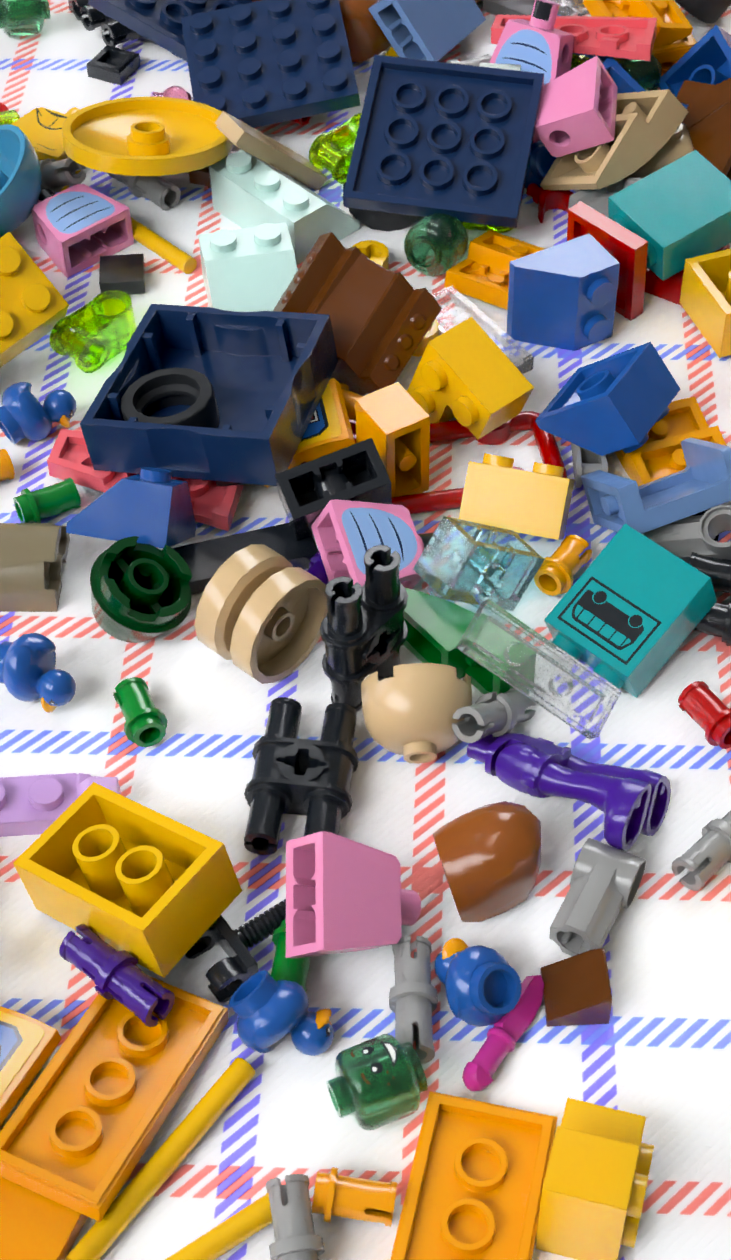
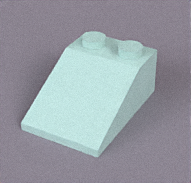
M265 223L257 227L235 230L221 229L213 233L198 234L202 277L209 307L234 312L273 311L298 271L287 224Z

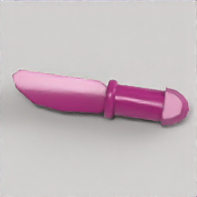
M541 975L525 977L521 983V996L517 1005L495 1023L493 1028L488 1030L486 1041L473 1060L466 1064L462 1078L466 1088L470 1091H482L493 1081L492 1076L506 1055L515 1049L517 1041L533 1022L543 999L544 982Z

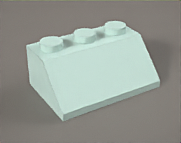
M242 149L209 166L213 209L240 228L257 227L265 223H286L297 265L305 260L320 235L332 232L340 241L360 229L359 220L289 175Z

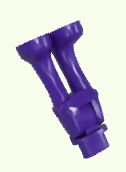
M506 733L499 737H493V734L474 743H469L467 747V756L485 763V772L487 774L497 776L504 784L519 792L537 798L555 796L576 799L604 812L603 836L610 846L623 851H628L635 844L640 833L646 836H653L663 823L671 797L670 781L666 776L648 769H633L587 762L572 755L570 747H561L555 745L552 741L540 737L537 739L518 733Z

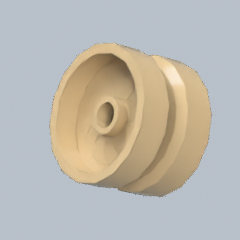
M251 544L235 552L227 559L206 585L196 610L194 627L197 638L224 659L232 660L235 666L261 684L276 683L290 675L308 657L319 641L321 622L328 613L327 597L325 595L326 585L301 567H293L285 557L268 546Z

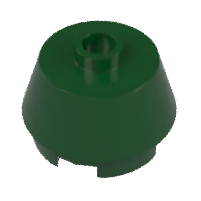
M137 536L123 538L112 544L96 558L90 573L91 608L95 620L106 633L118 640L129 643L145 642L175 628L188 615L192 602L189 586L192 573L181 555L166 544L160 550L150 544L137 543L139 538Z

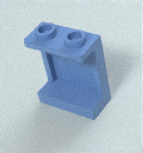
M691 437L682 440L681 446L686 461V468L641 486L637 485V481L601 470L581 476L594 524L618 532L624 524H627L643 534L731 501V448L726 445Z

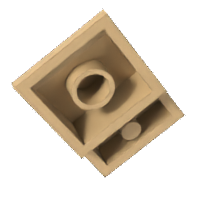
M669 89L617 94L614 140L565 156L556 157L540 186L544 190L602 189L621 181L646 164L667 143L688 114L687 109Z

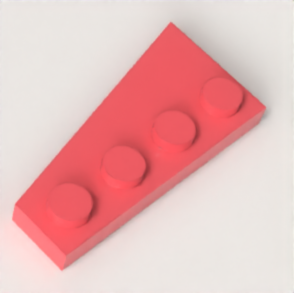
M496 15L491 26V44L498 43L505 24L509 19H525L530 21L531 15ZM557 16L554 28L573 34L572 53L650 61L657 34V18Z
M60 429L47 460L50 476L62 480L71 478L75 484L103 493L122 478L137 475L134 473L94 470L82 431ZM171 477L173 480L188 482L196 522L229 532L244 485L217 486L216 481Z

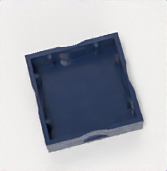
M151 304L127 343L126 352L121 363L105 380L80 423L94 470L140 474L142 467H152L172 471L171 477L277 486L275 474L288 469L338 363L330 315L279 311L234 312L213 307ZM187 368L204 374L213 385L219 410V425L217 428L139 422L137 417L131 416L128 421H124L121 411L122 396L131 384L144 375L161 369ZM169 406L155 412L150 417L173 416L185 411L190 406Z

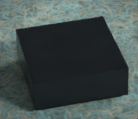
M108 45L86 64L88 77L120 86L141 66L139 54Z
M144 253L100 256L99 286L101 296L145 293Z

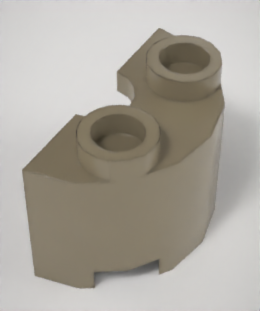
M0 523V612L58 611L62 589L61 567L62 563H66L70 543V534L66 533L67 526H56L54 523Z

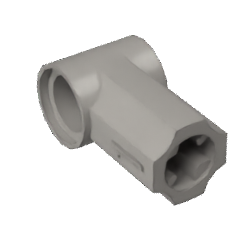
M731 505L712 507L704 515L683 518L644 533V536L688 564L692 552L698 555L731 560V540L724 543L714 540L721 532L731 531Z
M588 838L574 865L570 889L550 926L549 939L554 941L561 948V951L569 956L602 948L621 908L628 909L637 893L645 870L646 859Z

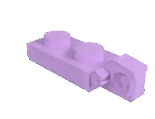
M84 773L0 777V837L42 834L93 782L121 795L118 777L91 776Z

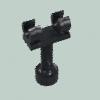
M284 899V902H279V905H274V908H269V911H264V914H259V917H254L253 920H249L248 923L232 930L223 916L220 915L185 954L187 959H195L212 949L216 942H218L228 955V958L218 961L205 974V977L210 982L208 988L219 1003L229 1001L235 991L248 978L259 972L257 961L248 951V947L252 948L254 944L256 945L259 941H263L264 938H268L269 935H273L274 930L280 927L281 922L286 919V899Z

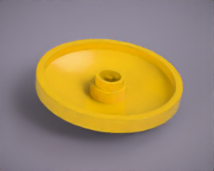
M129 97L99 102L74 112L62 125L63 149L73 161L97 171L126 176H165L199 170L224 159L231 152L233 143L216 128L215 122L222 111L203 103L170 97Z

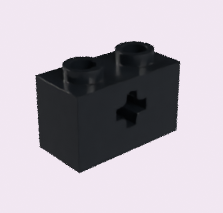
M372 438L275 474L279 499L297 541L314 535L311 525L330 500L339 499L392 504L391 481Z

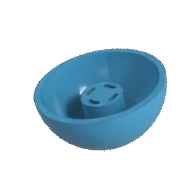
M12 124L0 125V237H2L9 231L10 233L13 232L29 218L33 206L37 204L41 190V168L37 153L23 131Z

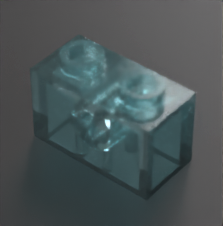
M443 516L413 570L428 584L427 591L432 596L452 603H468L483 611H489L490 608L514 611L545 559L515 531Z

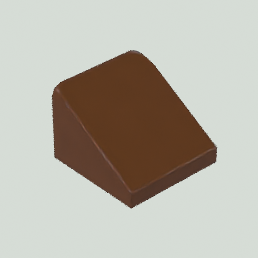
M604 948L592 949L540 968V975L544 982L543 1001L547 1027L609 1024L612 994Z

